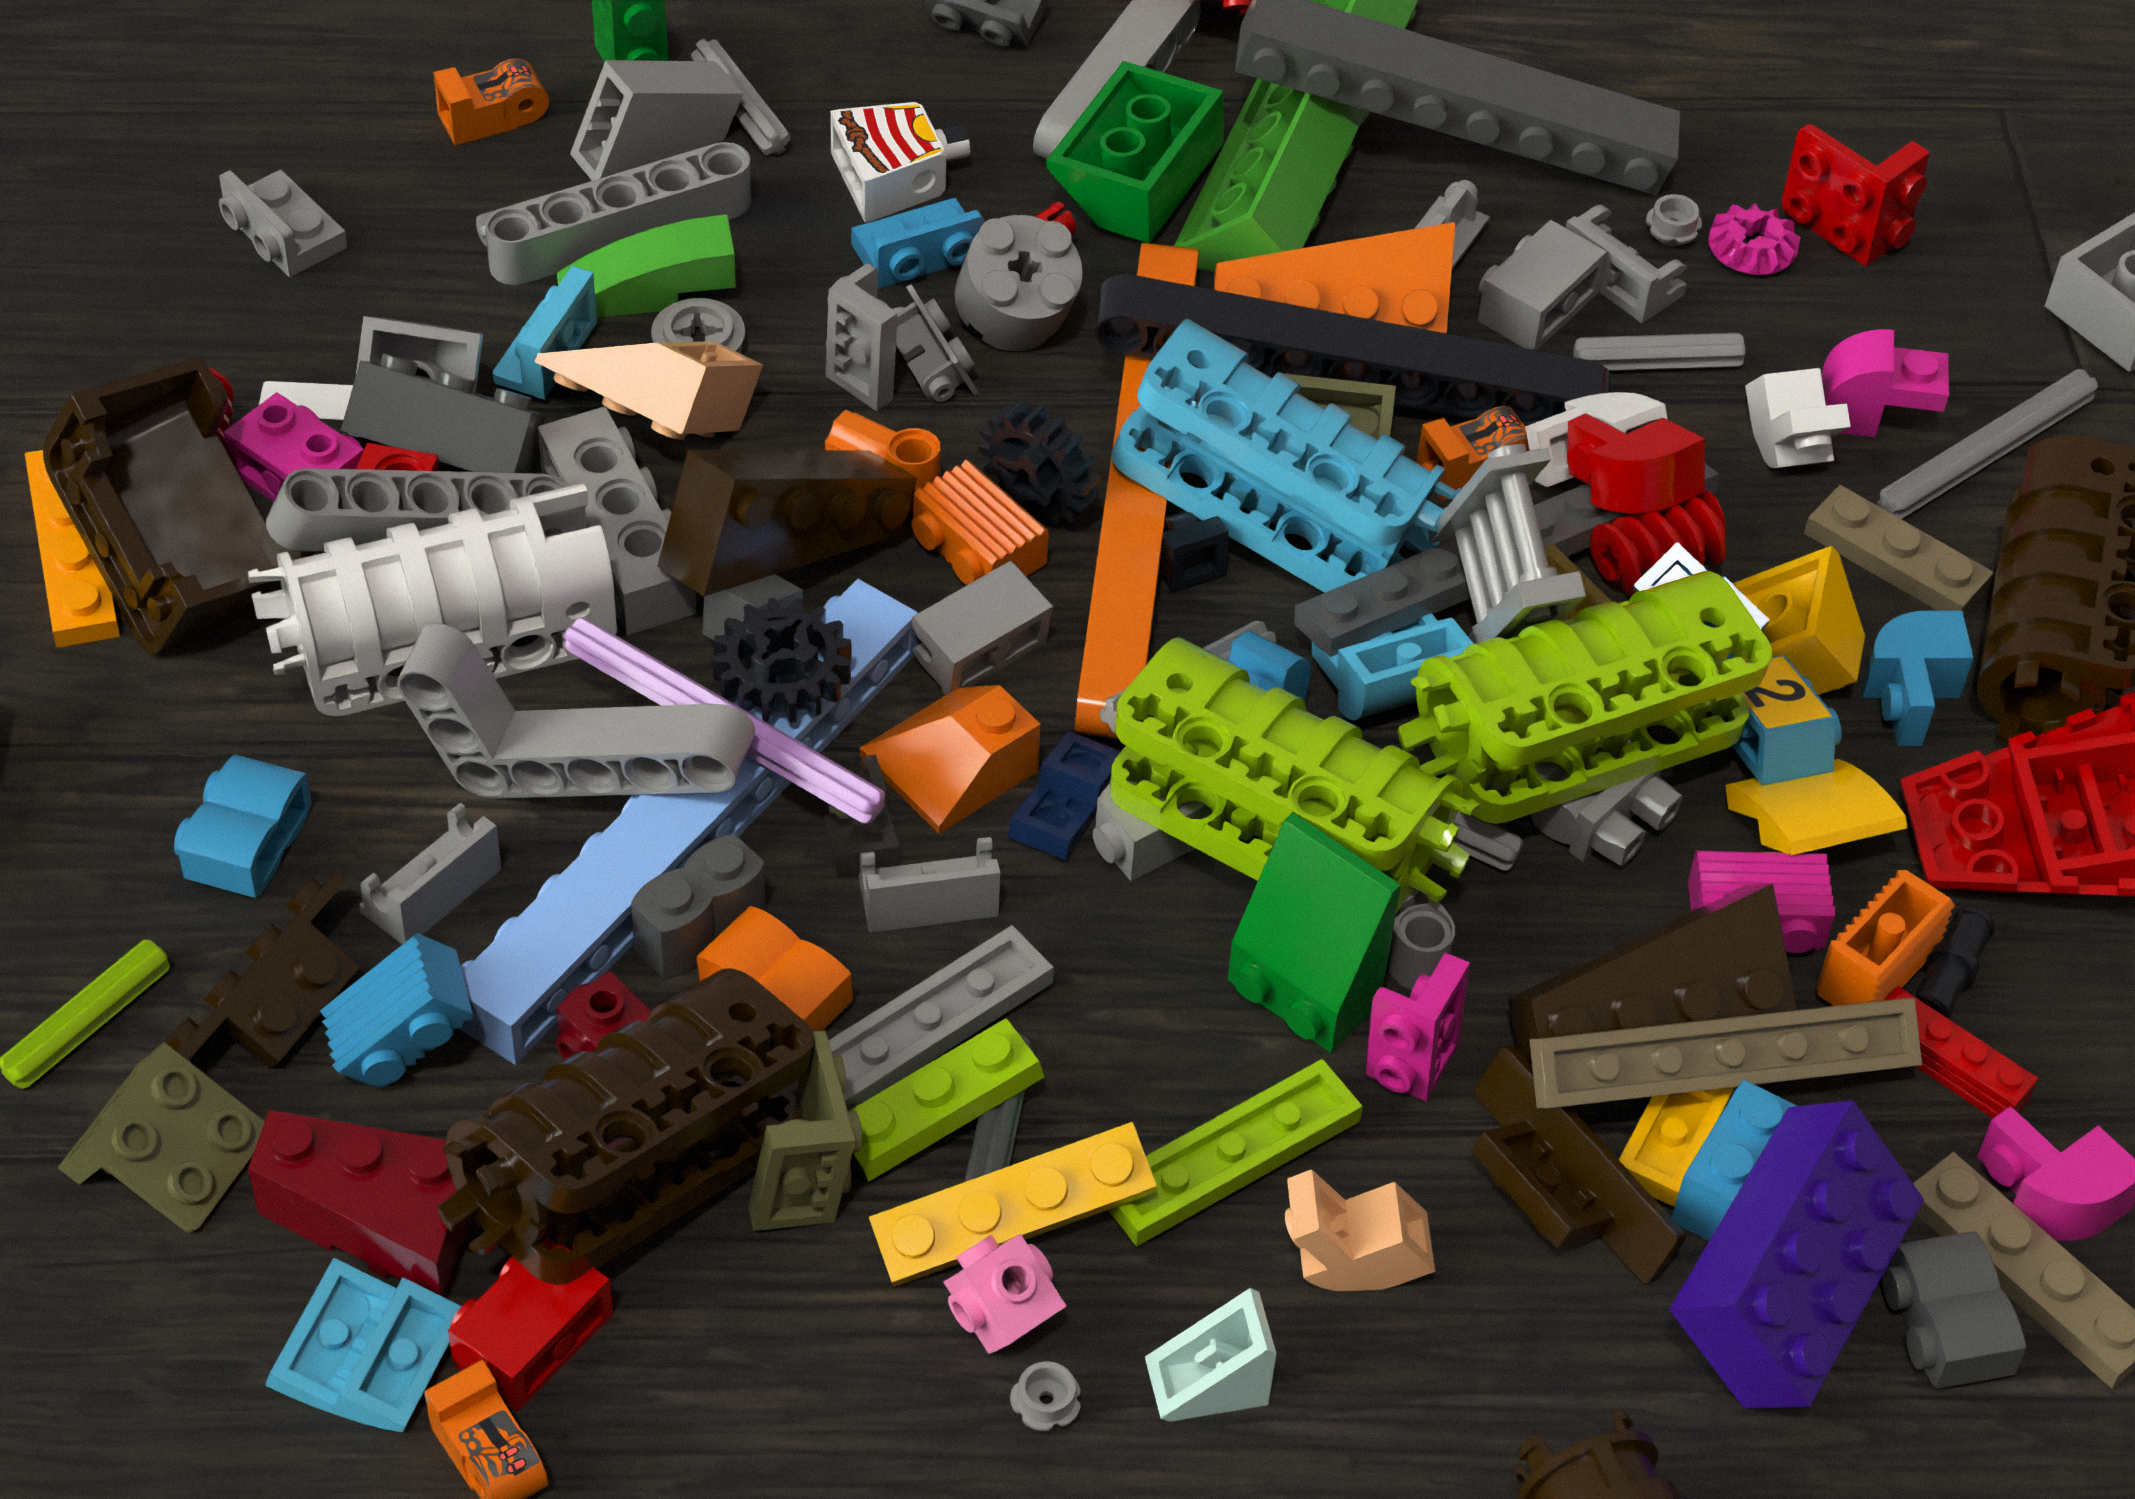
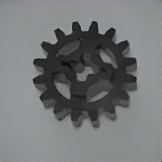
M1019 401L1013 408L1007 403L980 430L979 435L984 441L978 446V452L990 458V461L983 467L985 472L997 475L1000 480L997 485L1021 507L1024 504L1030 507L1031 514L1037 521L1047 514L1053 525H1059L1064 519L1071 523L1098 497L1099 492L1094 486L1101 480V475L1088 468L1096 460L1094 454L1082 452L1078 445L1082 442L1083 437L1080 434H1073L1065 426V419L1061 416L1054 422L1048 419L1044 406L1039 404L1031 412L1025 401Z
M769 598L767 610L759 612L755 607L748 604L744 606L743 622L728 617L724 621L725 635H715L714 656H712L714 681H720L721 696L725 699L738 697V706L747 712L751 711L754 707L761 708L762 720L765 722H770L775 712H785L788 721L794 723L797 721L798 710L806 708L814 716L822 714L821 699L824 698L837 703L841 699V685L850 684L852 644L851 639L843 638V623L838 620L826 624V609L822 606L814 609L809 614L803 612L802 599L795 598L789 609H780L777 600ZM818 651L824 658L823 662L818 659ZM742 658L747 660V670L741 664Z

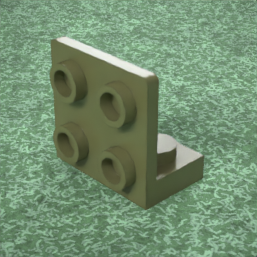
M825 1030L813 1031L815 1040L808 1072L799 1079L796 1097L799 1099L802 1108L801 1119L790 1120L780 1125L766 1126L748 1205L753 1231L835 1222L841 1195L850 1191V1160L852 1153H857L861 1149V1124L855 1110L847 1111L844 1100L846 1091L844 1062L840 1054L832 1055Z
M163 1042L136 1065L57 1168L79 1185L98 1169H101L107 1175L112 1174L186 1233H192L201 1226L253 1155L265 1121Z

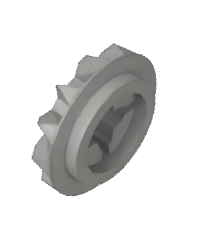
M692 298L673 303L663 309L656 316L652 324V343L693 342L692 334H695V327H700L705 341H715L741 354L743 340L745 339V326L741 316L725 303L706 298Z

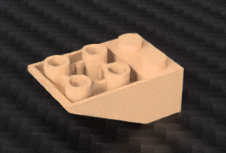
M715 341L647 343L538 353L535 360L536 363L555 372L553 379L557 383L577 391H587L589 388L604 396L602 404L607 408L626 415H636V413H639L653 420L651 428L654 431L679 440H684L686 434H697L713 438L715 432L739 431L763 364Z

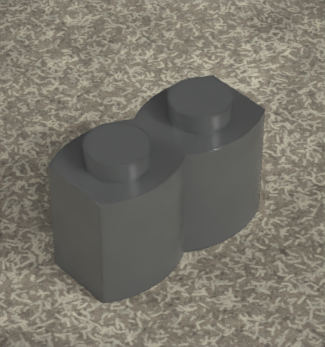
M729 834L713 839L698 848L689 857L684 868L668 871L650 880L636 893L631 902L634 951L663 979L678 977L698 966L696 956L749 906L766 910L764 861L735 834Z
M1976 1231L1901 1243L1891 1259L1889 1267L1886 1268L1882 1276V1285L1888 1305L1893 1310H1900L1904 1321L1909 1327L1907 1331V1348L1913 1365L1917 1369H1924L1928 1379L1936 1389L2016 1375L2026 1351L2023 1331L2011 1302L2000 1289L1993 1260L1979 1234Z

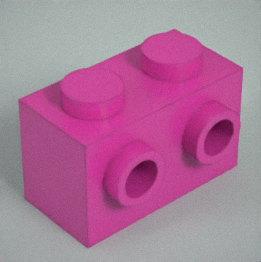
M278 392L224 431L228 455L242 481L273 502L286 477L293 471L304 468L356 469L364 451L355 438L348 434H340L320 421L311 409L304 405H296Z

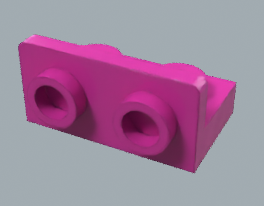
M1444 953L1431 976L1425 973L1419 976L1409 998L1384 987H1380L1372 999L1366 1074L1378 1080L1381 1085L1391 1091L1405 1092L1427 1102L1461 1042L1470 962Z

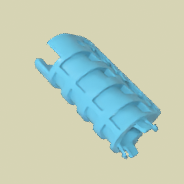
M1188 318L1178 326L1148 365L1137 391L1138 401L1141 405L1136 411H1133L1123 424L1111 452L1112 461L1117 469L1129 478L1185 511L1191 512L1202 521L1218 516L1228 529L1229 537L1324 593L1405 560L1399 554L1403 545L1418 554L1439 545L1440 542L1430 543L1427 531L1431 530L1437 533L1438 525L1436 520L1445 509L1440 508L1430 502L1434 493L1453 500L1461 491L1460 488L1454 490L1441 482L1445 468L1437 464L1430 471L1403 455L1406 448L1404 444L1386 434H1383L1379 440L1351 425L1353 419L1351 413L1333 403H1330L1326 409L1320 407L1299 394L1301 384L1280 372L1271 378L1247 364L1248 353ZM1139 447H1142V448H1144V449H1146V450H1145V452H1141V451H1139V450H1137V449H1138ZM1166 461L1171 463L1169 469L1164 467ZM1180 473H1194L1204 479L1208 487H1192L1183 481ZM1218 492L1224 494L1222 500L1216 497ZM1245 508L1251 512L1250 514H1247L1242 512L1241 510ZM1270 522L1276 525L1274 531L1268 528ZM1297 534L1309 541L1312 549L1300 550L1288 543L1285 535ZM1323 553L1329 556L1327 562L1321 559ZM1346 571H1353L1354 573H1356L1355 577L1349 575L1348 573H1346Z

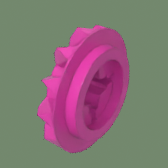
M1754 202L1748 210L1732 204L1727 214H1716L1709 231L1708 242L1713 254L1726 266L1742 273L1767 275L1782 271L1793 263L1798 253L1801 237L1794 233V221L1779 219L1777 208L1768 212L1761 211ZM1755 233L1764 236H1758L1754 240L1751 239L1747 244H1745L1746 236H1752Z

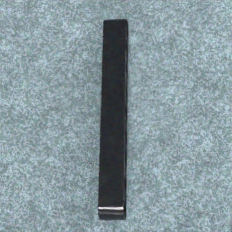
M1118 274L1109 277L1103 282L1099 291L1095 338L1106 350L1128 356L1153 360L1178 326L1188 318L1248 353L1247 364L1271 378L1280 372L1284 374L1396 386L1394 405L1463 418L1477 419L1490 409L1506 406L1516 413L1525 426L1566 412L1564 402L1595 394L1611 393V375L1608 369L1592 360L1131 274Z

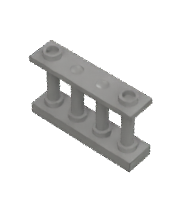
M1513 444L1489 452L1488 458L1436 520L1438 525L1437 533L1431 530L1427 531L1430 543L1451 539L1457 540L1477 624L1472 627L1473 631L1468 635L1474 644L1494 637L1510 639L1518 636L1524 628L1547 620L1557 619L1561 621L1586 597L1580 571L1558 575L1555 567H1549L1529 485L1551 461L1548 448L1526 451L1524 444Z

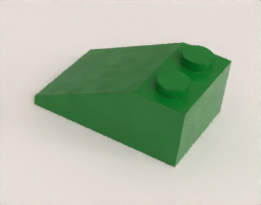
M1292 812L1283 822L1232 940L1227 981L1232 983L1245 999L1253 1003L1262 1004L1286 1021L1295 1034L1301 1038L1313 1040L1332 1053L1371 1014L1372 999L1377 990L1383 987L1401 884Z

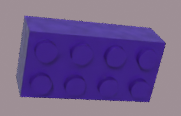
M1853 1100L1788 1107L1669 1308L1670 1312L1743 1408L1811 1406L1925 1200Z

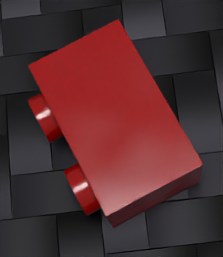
M552 1241L547 1242V1249L550 1251L556 1247H562L571 1252L563 1245H556ZM512 1256L501 1270L499 1279L479 1299L472 1298L464 1303L452 1319L448 1329L453 1365L462 1371L483 1360L496 1380L497 1391L504 1403L518 1412L613 1316L610 1279L592 1267L580 1278L568 1284L554 1285L543 1282L533 1276Z

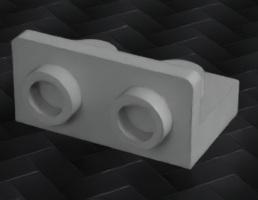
M281 169L248 186L231 170L219 175L223 198L219 199V208L227 224L234 230H242L252 240L256 251L262 259L267 262L272 260L287 276L292 277L348 248L345 230Z
M866 263L849 276L841 277L829 289L825 376L875 411H878L893 400L898 313L885 302L877 299L878 269Z

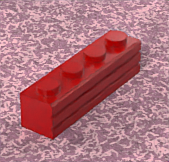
M1897 986L1887 996L1885 1000L1915 998L1922 1065L1915 1066L1916 1068L1991 1118H1995L2010 1106L2020 1113L2029 1103L2038 1082V1077L1901 987Z

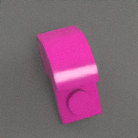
M1889 329L1861 332L1840 342L1828 354L1821 373L1826 406L1847 403L1851 427L1840 433L1876 437L1885 405L1944 412L1949 397L1948 353L1894 347V330Z
M2011 1106L1991 1120L1977 1158L1986 1166L1989 1174L1998 1183L2008 1186L2016 1194L2013 1204L2054 1240L2077 1241L2090 1238L2102 1232L2132 1210L2135 1204V1158L2099 1125L2060 1152Z

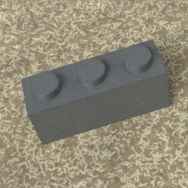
M383 353L380 363L360 360L340 431L396 448L437 454L438 461L472 472L530 473L539 444L537 426L544 425L547 414L529 409L532 398L496 388L494 398L472 392L475 383L472 379L445 371H439L437 380L416 374L418 363Z

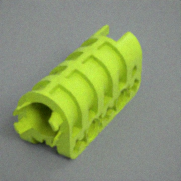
M1701 571L1638 591L1631 596L1629 601L1619 604L1612 601L1597 604L1580 610L1574 618L1563 622L1557 619L1547 620L1524 628L1518 636L1510 639L1494 637L1469 645L1462 654L1450 658L1438 655L1424 660L1419 667L1417 677L1411 679L1410 683L1416 687L1417 706L1420 717L1399 726L1397 732L1401 745L1406 752L1414 750V747L1429 743L1436 759L1420 765V769L1435 777L1436 775L1446 773V775L1451 774L1461 779L1463 783L1462 798L1466 800L1474 799L1480 803V809L1473 813L1476 818L1488 823H1505L1729 748L1736 744L1743 733L1749 717V706L1742 693L1759 686L1764 679L1772 659V647L1730 584L1712 571ZM1703 621L1711 622L1715 624L1717 627H1709L1705 625ZM1729 653H1733L1735 657L1727 660ZM1745 659H1749L1751 663L1747 664ZM1707 711H1711L1714 715L1705 718ZM1726 716L1729 719L1728 722H1724L1722 717ZM1655 725L1666 726L1677 734L1679 741L1675 744H1661L1653 740L1646 729ZM1601 747L1604 752L1595 755L1597 748ZM1620 752L1618 759H1614L1611 755ZM1542 762L1556 763L1567 771L1569 778L1559 782L1549 781L1540 776L1535 766ZM1587 762H1588L1587 767H1586V769H1585V768H1584V763H1587ZM1519 774L1520 780L1516 781L1517 775ZM1490 784L1494 790L1485 791L1484 787ZM1508 789L1507 794L1504 797H1501L1499 792H1497Z
M1181 637L1171 639L1154 655L1121 694L1117 702L1115 731L1120 742L1126 746L1115 758L1111 768L1110 796L1114 803L1122 810L1257 881L1264 869L1284 820L1292 812L1401 884L1396 913L1414 889L1429 895L1428 899L1434 902H1439L1446 896L1447 890L1425 876L1433 863L1449 871L1451 876L1459 878L1470 859V854L1453 842L1459 832V828L1453 822L1458 811L1471 816L1480 809V803L1474 799L1466 800L1462 798L1463 783L1461 779L1451 774L1439 779L1421 770L1419 759L1416 756L1394 745H1388L1384 749H1380L1362 740V731L1359 727L1337 716H1331L1323 720L1307 712L1304 700L1280 687H1274L1266 691L1250 683V676L1246 670ZM1134 718L1139 720H1145L1143 722L1136 721ZM1142 777L1151 780V782L1147 780H1142L1137 785L1129 783V780L1132 782H1138L1139 780H1141ZM1160 797L1166 799V801H1161ZM1189 801H1199L1209 806L1213 813L1203 819H1191L1180 813L1178 807ZM1229 819L1231 820V823H1228L1226 821L1224 822V820ZM1253 835L1262 838V840L1255 838L1249 844L1240 841V839L1249 840Z

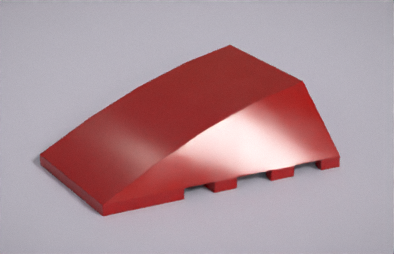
M2135 692L2119 697L2118 706L2094 714L2092 709L2089 708L2066 717V725L2035 736L2030 730L2009 738L2008 747L1984 756L1977 750L1900 779V787L1926 883L1934 888L1989 893L2135 896Z

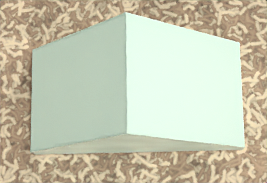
M1249 1288L1145 1356L1161 1419L1172 1422L1269 1404L1276 1350L1259 1291Z

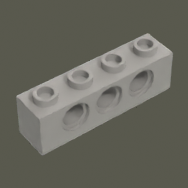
M606 406L537 426L540 463L543 473L563 480L568 486L583 483L587 488L586 526L587 528L597 525L602 527L613 576L616 615L626 635L697 614L696 592L657 567L671 511L670 509H660L657 503L656 486L647 467L638 468L635 462L636 454L633 441L625 426L617 428Z

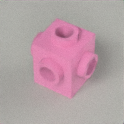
M1021 1233L1001 1245L997 1243L992 1234L956 1257L963 1269L943 1282L951 1294L948 1297V1303L954 1317L966 1331L976 1333L988 1354L1011 1344L1066 1307V1304L1051 1282L1053 1272L1048 1260L1035 1245L1027 1244Z

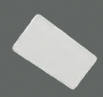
M266 381L263 383L259 405L278 392L296 405L308 407L319 419L344 420L353 385Z

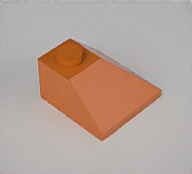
M1000 685L958 687L859 748V756L938 834H941L1038 773L1041 724Z

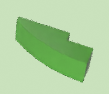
M728 215L695 218L655 227L617 240L583 256L557 272L558 285L571 266L593 272L597 318L661 312L669 305L678 302V293L736 288L735 253Z

